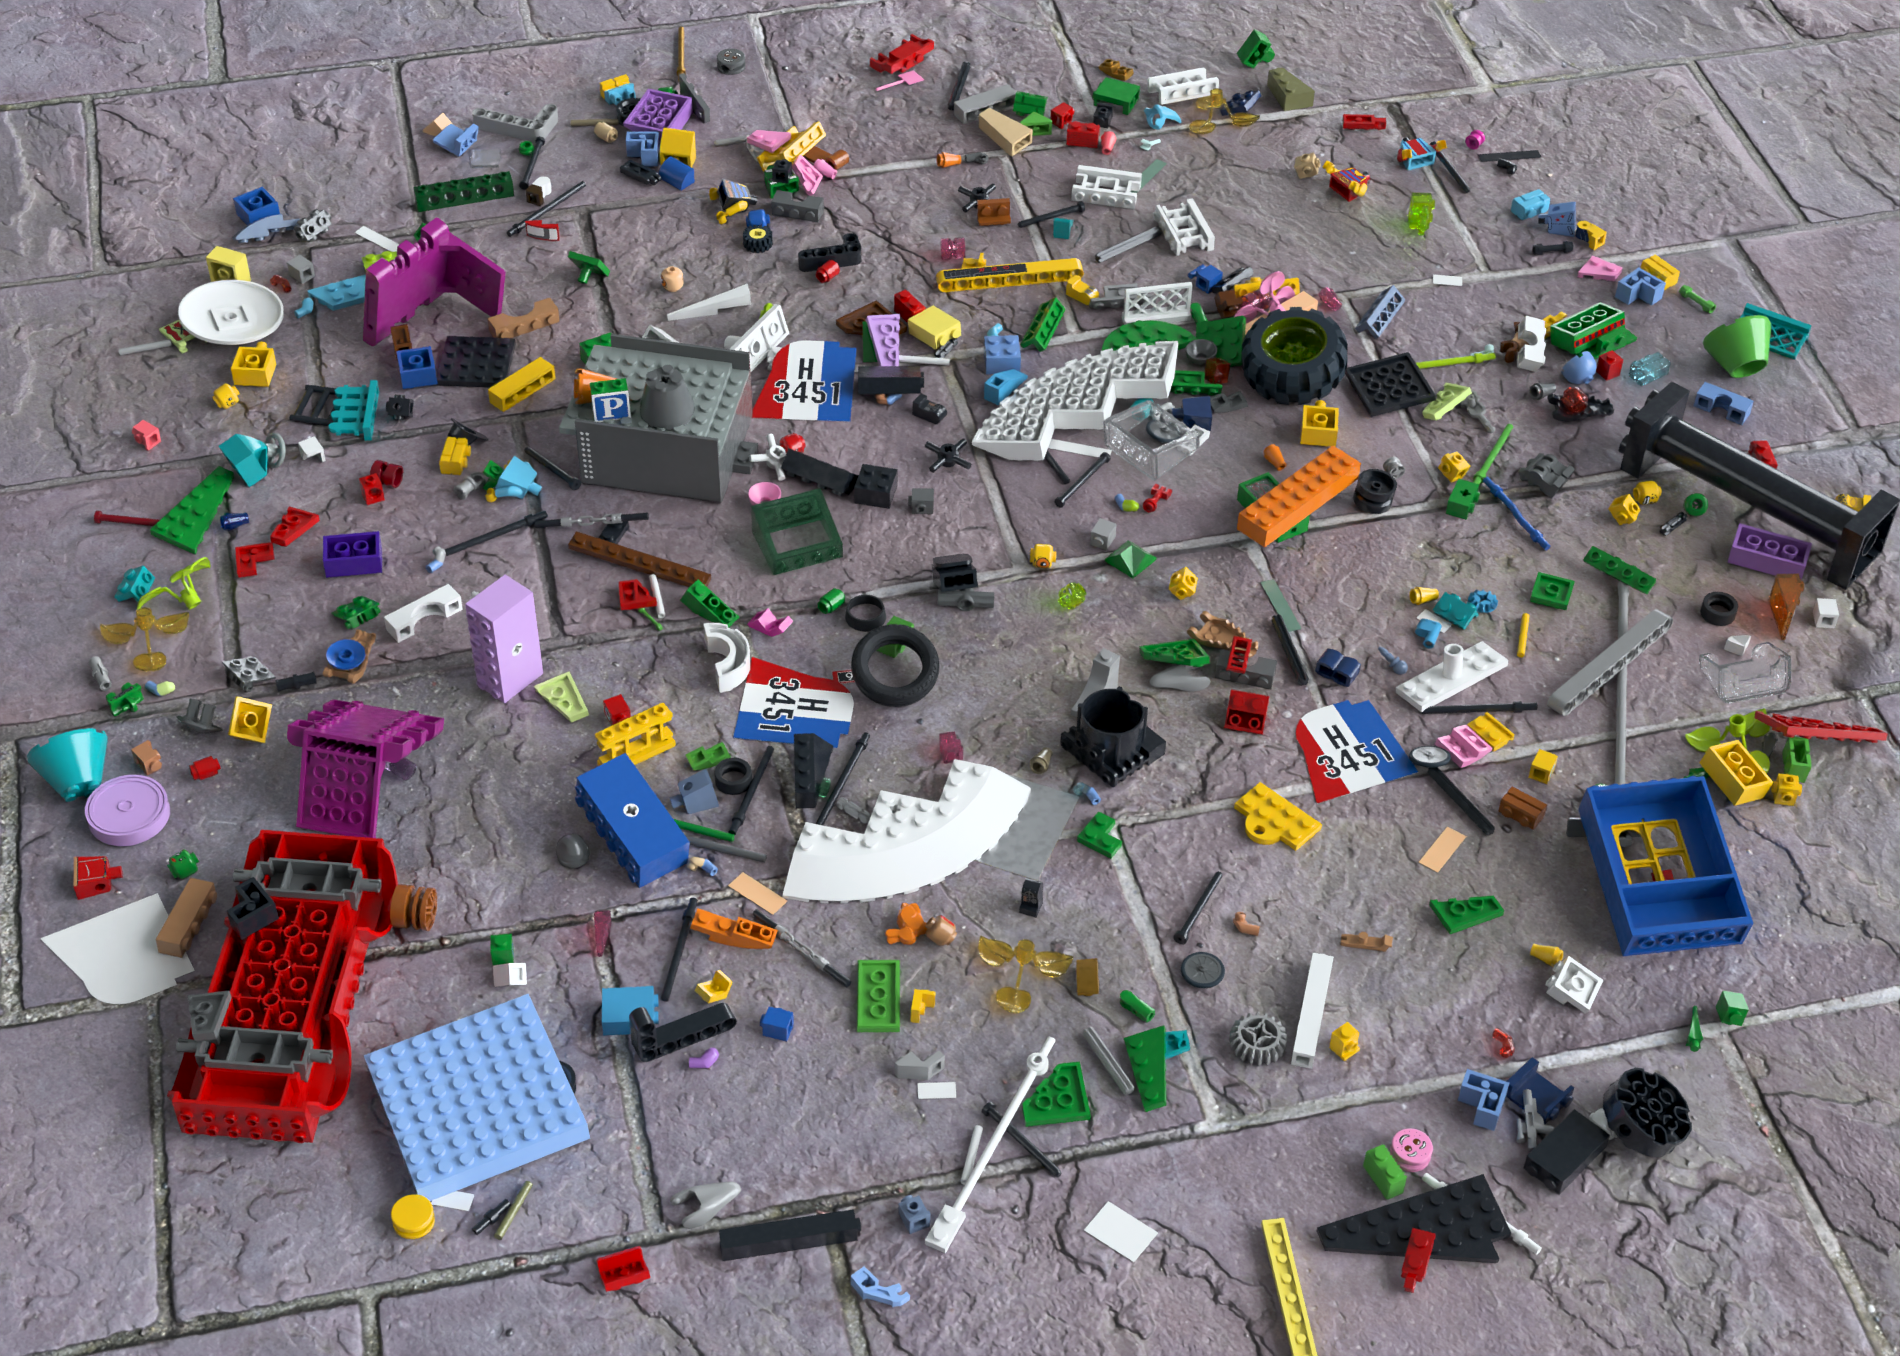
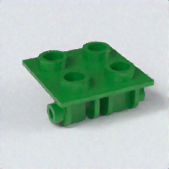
M358 596L352 600L353 602L347 605H340L331 614L345 620L344 625L346 629L352 630L360 626V624H364V621L368 622L377 617L381 611L378 607L380 605L378 602L364 596Z

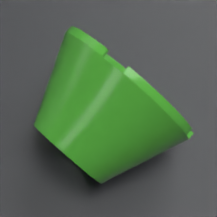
M1746 316L1735 319L1736 323L1725 326L1723 324L1717 327L1704 338V349L1734 378L1747 377L1760 372L1768 365L1771 322L1766 316Z

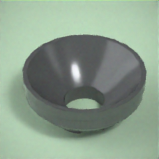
M1193 340L1186 346L1187 358L1196 365L1208 364L1216 358L1217 347L1209 340ZM1202 356L1206 359H1197V357Z

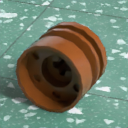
M398 884L394 890L391 902V925L396 928L407 929L412 923L415 930L421 928L423 931H430L437 912L436 889L431 887L426 889L421 886L416 891L413 885Z

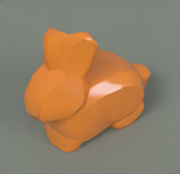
M917 903L901 904L897 917V925L900 929H888L885 932V936L887 937L888 944L901 942L912 945L916 942V937L926 934V922H924Z

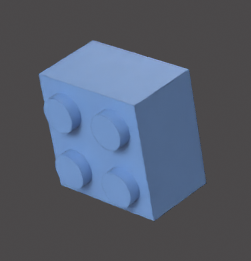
M1018 335L984 336L986 374H995L1011 369L1020 372L1021 353Z

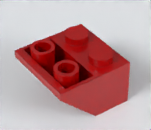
M1231 689L1224 728L1263 735L1270 696Z

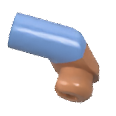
M876 394L875 397L879 404L891 405L900 399L902 394H890L889 396Z

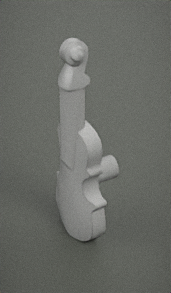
M1471 390L1472 394L1468 395L1459 405L1461 408H1466L1472 418H1478L1484 428L1487 429V432L1494 433L1495 427L1484 416L1486 408L1482 405V402H1479L1480 396L1477 395L1476 391Z

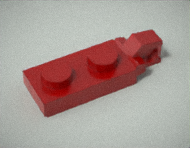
M1344 114L1342 118L1343 129H1386V118H1376L1374 115Z
M1412 1228L1401 1270V1277L1406 1278L1404 1291L1414 1293L1416 1282L1422 1283V1280L1425 1279L1435 1233Z

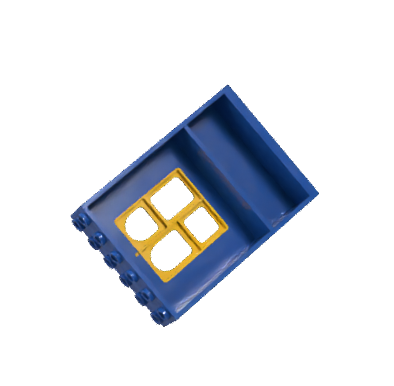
M1690 776L1682 779L1670 778L1662 781L1651 780L1641 783L1631 782L1621 785L1611 784L1600 787L1591 786L1586 789L1578 811L1623 956L1743 944L1753 925V920L1704 776ZM1657 827L1669 829L1673 832L1678 846L1656 849L1651 839V831ZM1626 830H1632L1641 835L1648 858L1632 861L1625 860L1619 843V834ZM1674 855L1681 856L1688 878L1665 881L1658 858ZM1650 867L1653 870L1656 882L1632 884L1628 872L1629 869Z

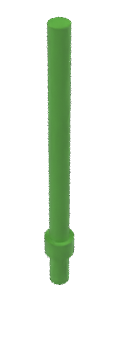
M1507 424L1480 471H1477L1474 475L1473 483L1479 485L1483 483L1488 469L1513 429L1512 424Z

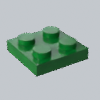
M1538 572L1530 602L1567 610L1575 581Z

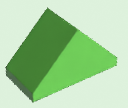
M1036 112L1031 113L1020 123L1033 130L1032 136L1052 134V120Z

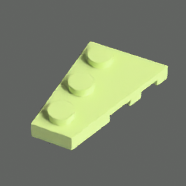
M1446 382L1443 385L1444 390L1436 394V400L1430 402L1423 410L1424 418L1431 420L1441 419L1445 413L1452 410L1457 404L1464 401L1468 395L1472 394L1470 387Z
M570 672L534 686L535 691L571 723L589 715Z

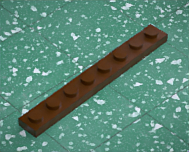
M577 531L568 544L571 550L649 575L654 574L658 578L686 587H690L698 579L706 587L711 581V574Z

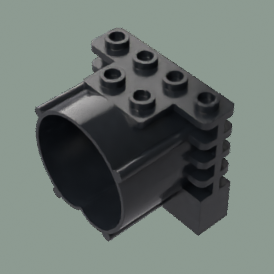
M1120 686L1117 689L1096 691L1089 695L1083 704L1079 703L1077 726H1071L1069 732H1062L1060 744L1064 750L1070 752L1076 760L1082 762L1092 773L1098 775L1104 783L1109 784L1113 788L1117 786L1118 781L1123 782L1126 780L1127 775H1133L1136 769H1142L1144 763L1149 766L1165 755L1166 741L1147 726L1148 707H1143L1141 703L1131 700L1129 694L1123 691V688Z

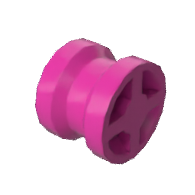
M1473 130L1465 139L1467 147L1473 150L1477 149L1485 141V135L1480 130Z

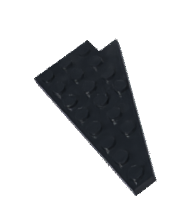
M1484 1174L1317 1227L1316 1230L1325 1251L1405 1257L1412 1228L1435 1233L1430 1259L1498 1263L1499 1256L1492 1243L1511 1236L1508 1224Z

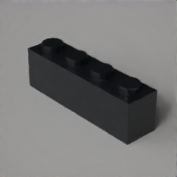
M788 448L781 469L786 470L787 475L795 478L796 475L802 477V481L810 484L814 481L817 483V487L825 490L829 487L832 489V493L840 496L843 493L849 495L853 491L859 476Z
M814 733L794 734L796 809L816 808L822 782L825 779V772L833 752V745Z

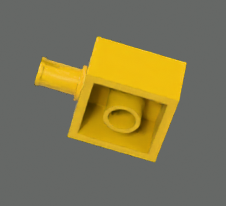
M262 341L258 342L256 347H239L231 367L234 385L269 387L276 367L273 348L266 347L267 344Z
M1323 400L1316 401L1315 406L1304 405L1300 444L1326 447L1334 445L1336 447L1339 408L1326 407V403Z

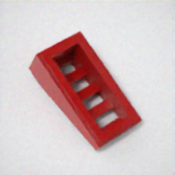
M1233 636L1226 670L1245 674L1252 639ZM1235 647L1246 649V651L1235 649ZM1234 653L1244 654L1245 656L1236 655ZM1233 658H1235V659H1240V660H1244V662L1236 661V660H1232V659H1233ZM1231 664H1237V665H1241V666H1243V667L1241 668V667H1237V666H1232Z

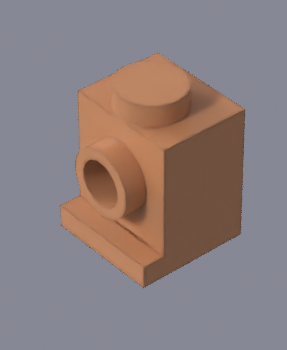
M149 740L131 749L135 763L147 776L161 768L162 763L159 761L161 756L156 749H152Z

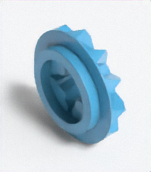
M1484 589L1482 591L1475 590L1468 597V602L1476 606L1477 612H1492L1498 605L1496 595H1492L1491 591L1485 592Z

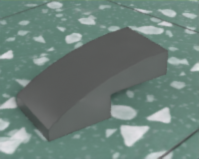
M1241 391L1229 396L1221 393L1210 398L1213 411L1218 413L1231 412L1248 407Z

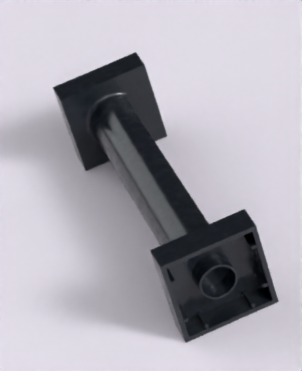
M1672 381L1661 391L1654 389L1647 397L1644 407L1641 409L1634 407L1629 412L1625 425L1630 428V431L1623 438L1618 450L1623 454L1620 470L1639 479L1662 458L1836 550L1826 580L1844 590H1847L1882 554L1900 503V499L1881 489L1859 512L1683 421L1690 390Z

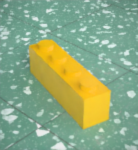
M542 357L537 358L489 388V402L502 412H505L556 379L554 365Z

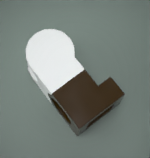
M539 177L525 190L526 201L541 207L544 204L543 198L551 193L550 179L548 177Z

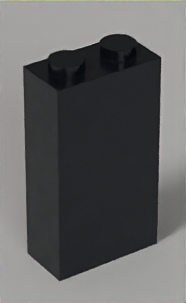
M858 366V394H921V388H924V372H920V366Z
M1574 1109L1527 1155L1523 1168L1528 1174L1544 1183L1548 1189L1560 1195L1607 1147L1610 1134Z

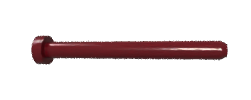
M95 511L94 522L101 524V521L154 526L160 521L159 519L103 514L102 511Z

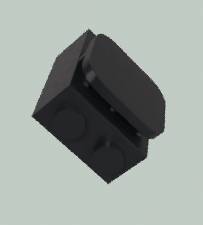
M955 554L933 558V582L941 592L978 587L977 571L971 564L973 562L972 557L969 554Z

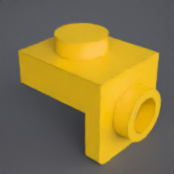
M718 970L711 981L697 984L695 992L709 1004L727 998L732 981L721 970Z

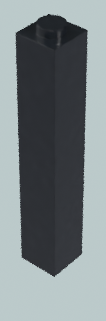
M854 1209L720 1229L719 1240L722 1260L729 1261L858 1241L861 1222L860 1218H855Z

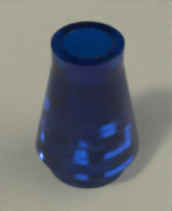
M224 513L223 516H220V523L223 530L230 531L249 523V517L247 513Z

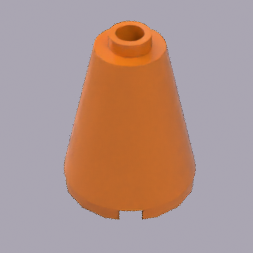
M577 368L575 374L579 375L578 379H574V399H578L575 404L580 405L592 402L591 382L615 380L617 378Z

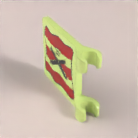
M180 320L159 329L165 337L171 339V342L177 346L181 353L188 351L185 347L186 342L195 338V336L184 329Z

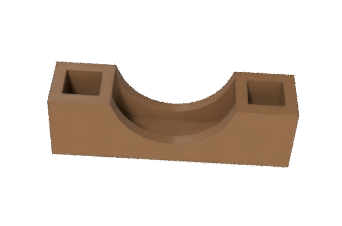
M550 297L534 302L533 310L524 316L513 317L502 313L487 318L489 332L494 338H513L560 322L558 308Z

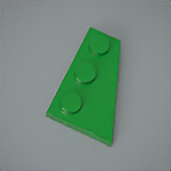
M1494 896L1469 897L1468 900L1459 901L1456 898H1450L1444 902H1438L1435 899L1429 902V906L1449 934L1503 916L1505 911Z

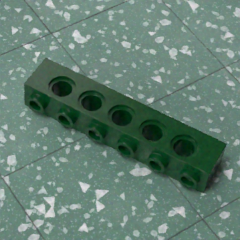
M510 171L413 187L418 212L514 196L513 180Z

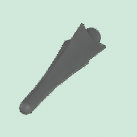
M1768 733L1767 736L1764 735V741L1762 742V752L1768 758H1770L1778 739H1775L1776 735L1774 733Z

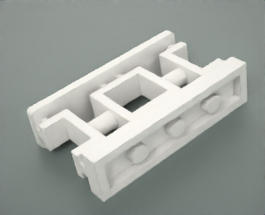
M1079 165L1076 183H1081L1082 185H1073L1071 200L1135 209L1137 193H1132L1131 190H1140L1142 173ZM1099 186L1110 187V188H1114V189H1113V190L1103 189V188H1099Z
M1193 198L1187 199L1186 205L1180 203V209L1167 210L1165 206L1161 208L1160 205H1156V211L1153 214L1154 220L1162 228L1165 240L1169 242L1170 249L1174 251L1176 256L1180 255V251L1186 253L1187 247L1199 245L1201 250L1205 248L1207 251L1214 250L1215 236ZM1187 225H1188V227H1189V228L1181 229V230H1178V228H1177V227L1187 226Z

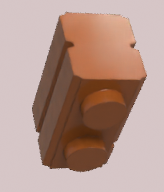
M1512 786L1501 799L1498 811L1503 816L1519 822L1523 827H1529L1534 830L1544 818L1547 804Z

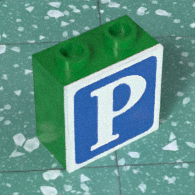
M626 378L590 383L595 422H603L604 419L614 418V420H621L623 417L631 418Z

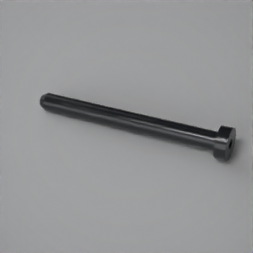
M1078 201L1077 205L1019 221L1018 227H1026L1076 211L1080 213L1085 212L1084 202Z
M530 447L524 449L526 454L569 483V487L572 490L579 489L581 486L579 478H572Z

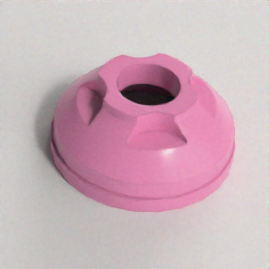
M757 483L749 489V501L753 506L761 510L770 509L780 502L781 490L774 483ZM763 500H768V501H770V503H764V504H763V503H760V502L763 501Z

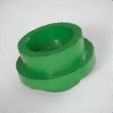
M530 141L520 143L519 152L527 156L533 153L534 146Z

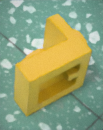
M980 252L979 259L964 258L962 268L986 266L984 253Z
M914 989L910 1022L919 1023L920 1015L925 1013V1007L934 1008L936 994L934 991Z

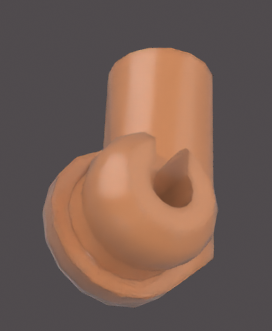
M1235 913L1233 923L1241 933L1258 936L1260 926L1248 924L1245 920V913Z

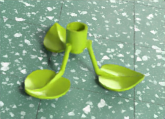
M203 557L184 569L177 571L170 577L169 580L172 583L181 579L185 589L180 592V597L167 587H158L140 598L137 610L139 611L147 601L163 592H168L180 603L184 602L189 610L198 606L202 601L194 589L189 574L200 569L211 568L209 559ZM185 576L187 577V580H188V583H189V586H190V587H188V585H187V583H186V581H185V579H184Z
M1765 708L1756 710L1767 715ZM1755 711L1745 716L1741 714L1732 715L1729 719V726L1725 727L1721 737L1720 732L1716 728L1706 726L1685 734V738L1694 749L1706 753L1709 747L1719 745L1720 741H1723L1728 732H1730L1734 737H1741L1742 745L1747 750L1745 735L1749 734L1752 737L1764 736L1769 732L1770 726L1755 719ZM1759 750L1750 752V755L1767 774L1770 770L1768 756Z

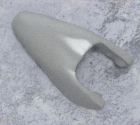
M1176 664L1151 677L1150 684L1154 687L1176 688L1194 692L1207 688L1211 681L1208 677H1193L1187 672L1200 669L1201 667Z
M736 1182L698 1185L676 1193L671 1197L670 1202L672 1205H678L695 1195L701 1207L698 1211L686 1216L682 1220V1225L688 1229L696 1228L710 1221L726 1204L740 1193L741 1188Z

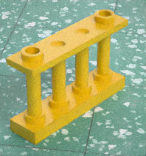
M814 122L804 132H798L795 126L787 130L786 132L791 133L790 140L773 153L764 150L756 157L762 170L765 171L776 160L787 159L793 164L797 156L800 154L803 156L826 136L820 122Z

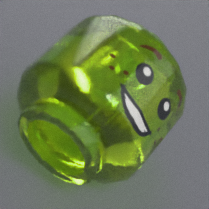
M1070 582L1061 588L1058 593L1059 604L1063 608L1066 607L1070 610L1084 603L1086 599V590L1080 583Z

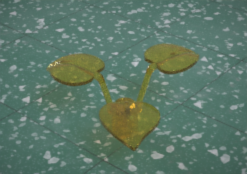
M1215 88L1210 91V96L1197 98L1196 101L1197 108L1203 110L1210 108L1209 119L1207 121L1202 119L1195 120L1189 125V129L1197 134H1207L1215 130L1216 124L1211 122L1213 108L1221 107L1222 104H1224L1235 126H1250L1260 118V115L1236 113L1232 116L1226 99L1223 98L1222 89Z
M143 607L136 611L137 618H134V626L129 623L100 624L103 638L113 644L128 642L130 637L135 635L137 626L145 631L148 654L136 656L133 660V665L140 671H157L166 665V656L162 652L151 653L148 630L154 624L157 630H163L165 634L180 633L187 628L189 612L169 615L155 620V616H152V610Z
M980 936L978 943L980 958L990 966L999 967L1003 965L1004 961L1009 963L1015 955L1020 963L1015 989L1012 987H1002L996 993L998 1005L1011 1013H1021L1028 1009L1031 1003L1030 993L1025 990H1019L1025 964H1028L1033 958L1034 965L1040 966L1039 970L1042 974L1049 977H1060L1066 973L1074 956L1050 951L1036 954L1034 943L1028 939L1020 940L1018 946H1015L1014 951L1009 944L1003 941L988 939Z

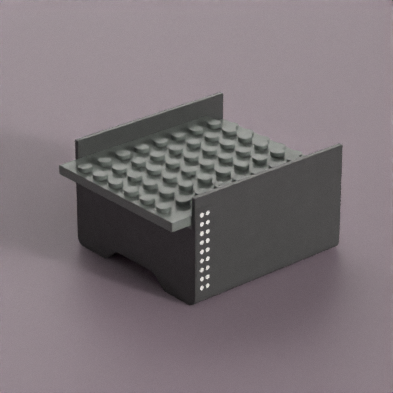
M611 334L610 336L611 347L594 345L584 369L617 379L626 378L631 418L623 417L621 420H614L613 418L604 419L603 422H595L592 402L580 405L575 404L578 398L574 399L573 394L560 424L559 431L563 434L576 435L581 483L722 503L733 472L751 474L755 462H750L749 456L757 455L759 451L758 443L744 441L752 420L750 352ZM664 365H672L674 369L682 374L695 407L691 421L685 426L674 427V430H667V428L656 426L652 428L640 415V402L646 382V374Z

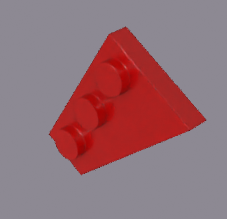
M289 506L287 509L288 513L283 515L281 524L276 526L270 536L271 543L287 547L320 521L319 515Z

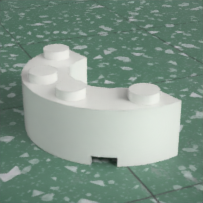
M704 623V639L708 653L716 652L727 657L723 661L715 663L719 692L731 691L741 684L749 674L750 649L748 640L739 630L730 629L726 624Z

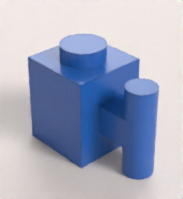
M1203 264L1188 273L1190 279L1195 276L1197 277L1196 287L1207 294L1212 292L1211 287L1221 281L1223 272L1214 266L1209 265L1206 267Z

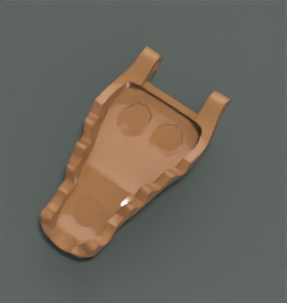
M1203 611L1200 615V619L1205 623L1200 631L1193 626L1187 630L1188 635L1195 639L1197 643L1228 651L1231 650L1233 636L1247 638L1245 637V632H1242L1240 627L1235 628L1233 622L1229 623L1228 619L1212 616L1207 611ZM1257 640L1255 642L1252 641L1249 658L1254 656L1258 650ZM1235 647V649L1246 651V649Z
M356 629L354 637L350 640H355L362 644L365 649L364 661L356 668L349 670H340L328 663L323 671V676L328 678L336 676L348 679L350 683H356L366 670L372 644L376 640V633H367L366 631Z

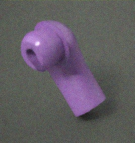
M711 1047L701 1057H690L689 1068H710L719 1057L717 1049Z

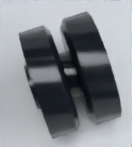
M1379 469L1364 470L1359 475L1353 495L1354 503L1361 510L1371 514L1385 513L1391 507L1397 482L1386 471Z

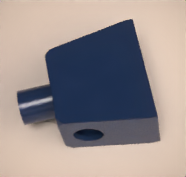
M1210 396L1184 398L1181 408H1172V419H1182V427L1186 429H1191L1194 425H1197L1207 431H1211L1212 411Z

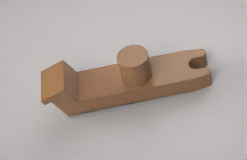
M1360 932L1359 935L1342 934L1340 945L1386 952L1389 947H1392L1393 937L1386 934L1382 938L1370 937L1366 932Z

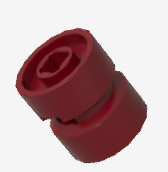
M376 460L371 467L370 475L377 473L382 484L397 488L402 482L404 472L403 467L400 465Z

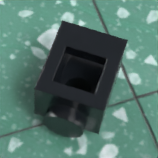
M1098 103L1093 115V123L1100 125L1101 128L1108 129L1113 117V105Z
M787 159L776 160L774 167H772V181L788 184L792 175V162ZM785 173V177L778 176V174Z

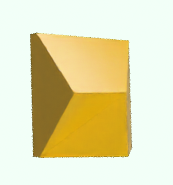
M235 696L228 735L239 740L265 743L272 704Z

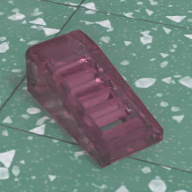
M610 910L595 911L594 913L598 957L603 956L612 925Z

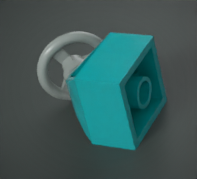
M275 432L270 433L264 443L249 436L235 434L218 446L232 468L249 488L267 476V465L271 468H278L285 458L284 440L281 435ZM274 438L278 440L280 448L275 445ZM280 454L277 462L273 463L275 456Z

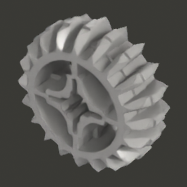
M1258 1011L1255 1016L1248 1013L1247 1017L1241 1015L1239 1020H1236L1230 1029L1229 1042L1231 1044V1051H1235L1236 1057L1241 1056L1242 1062L1248 1060L1250 1065L1253 1062H1256L1258 1066L1263 1062L1267 1066L1270 1061L1275 1063L1286 1050L1288 1038L1285 1027H1281V1021L1275 1022L1274 1016L1268 1018L1266 1013L1263 1016H1260Z

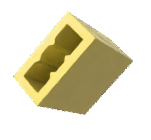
M934 305L908 319L909 334L935 350L945 345L949 339L961 336L960 321Z

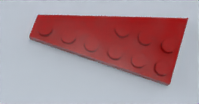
M1755 711L1754 716L1755 719L1771 726L1773 731L1782 732L1783 736L1790 738L1799 735L1806 739L1816 736V738L1823 740L1833 737V739L1839 741L1849 738V740L1861 742V739H1865L1868 742L1877 743L1878 740L1886 741L1888 733L1878 728L1852 725L1851 728V726L1839 722H1833L1832 725L1823 723V720L1796 716L1789 718L1775 713L1770 717L1761 711Z

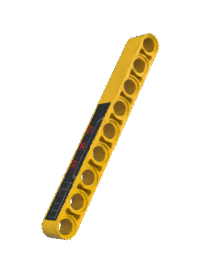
M1071 258L941 270L936 274V281L941 292H954L1063 282L1070 280L1075 275L1082 278L1084 271L1080 260Z

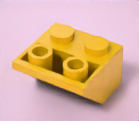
M663 128L659 151L660 165L672 156L692 168L696 159L695 132Z

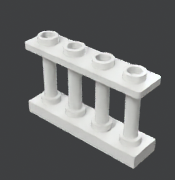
M1205 68L1149 77L1147 79L1148 92H1159V103L1161 105L1219 94V79L1217 77L1206 79Z

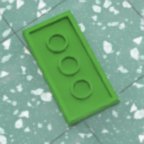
M858 960L857 1032H900V960Z

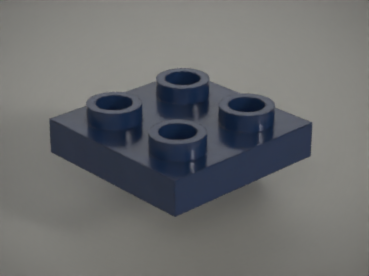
M1250 90L1244 94H1234L1232 99L1226 102L1220 110L1221 115L1248 112L1261 97L1260 91Z

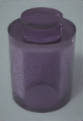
M403 758L396 763L386 762L385 768L406 781L414 775L416 764L407 758Z

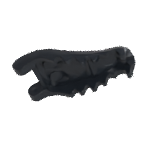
M1572 392L1565 395L1550 394L1547 397L1548 402L1555 406L1556 410L1552 412V416L1558 421L1572 422L1591 416H1610L1614 413L1613 404H1611L1609 398L1601 401L1600 399L1596 400L1595 396L1589 397L1588 394L1581 396L1580 393L1574 395Z

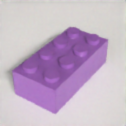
M1739 523L1727 563L1801 583L1812 543Z

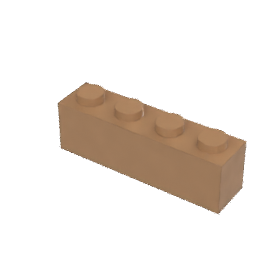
M190 877L155 939L159 953L182 958L186 950L190 949L193 937L199 933L203 919L207 918L211 905L217 900V892L213 882Z

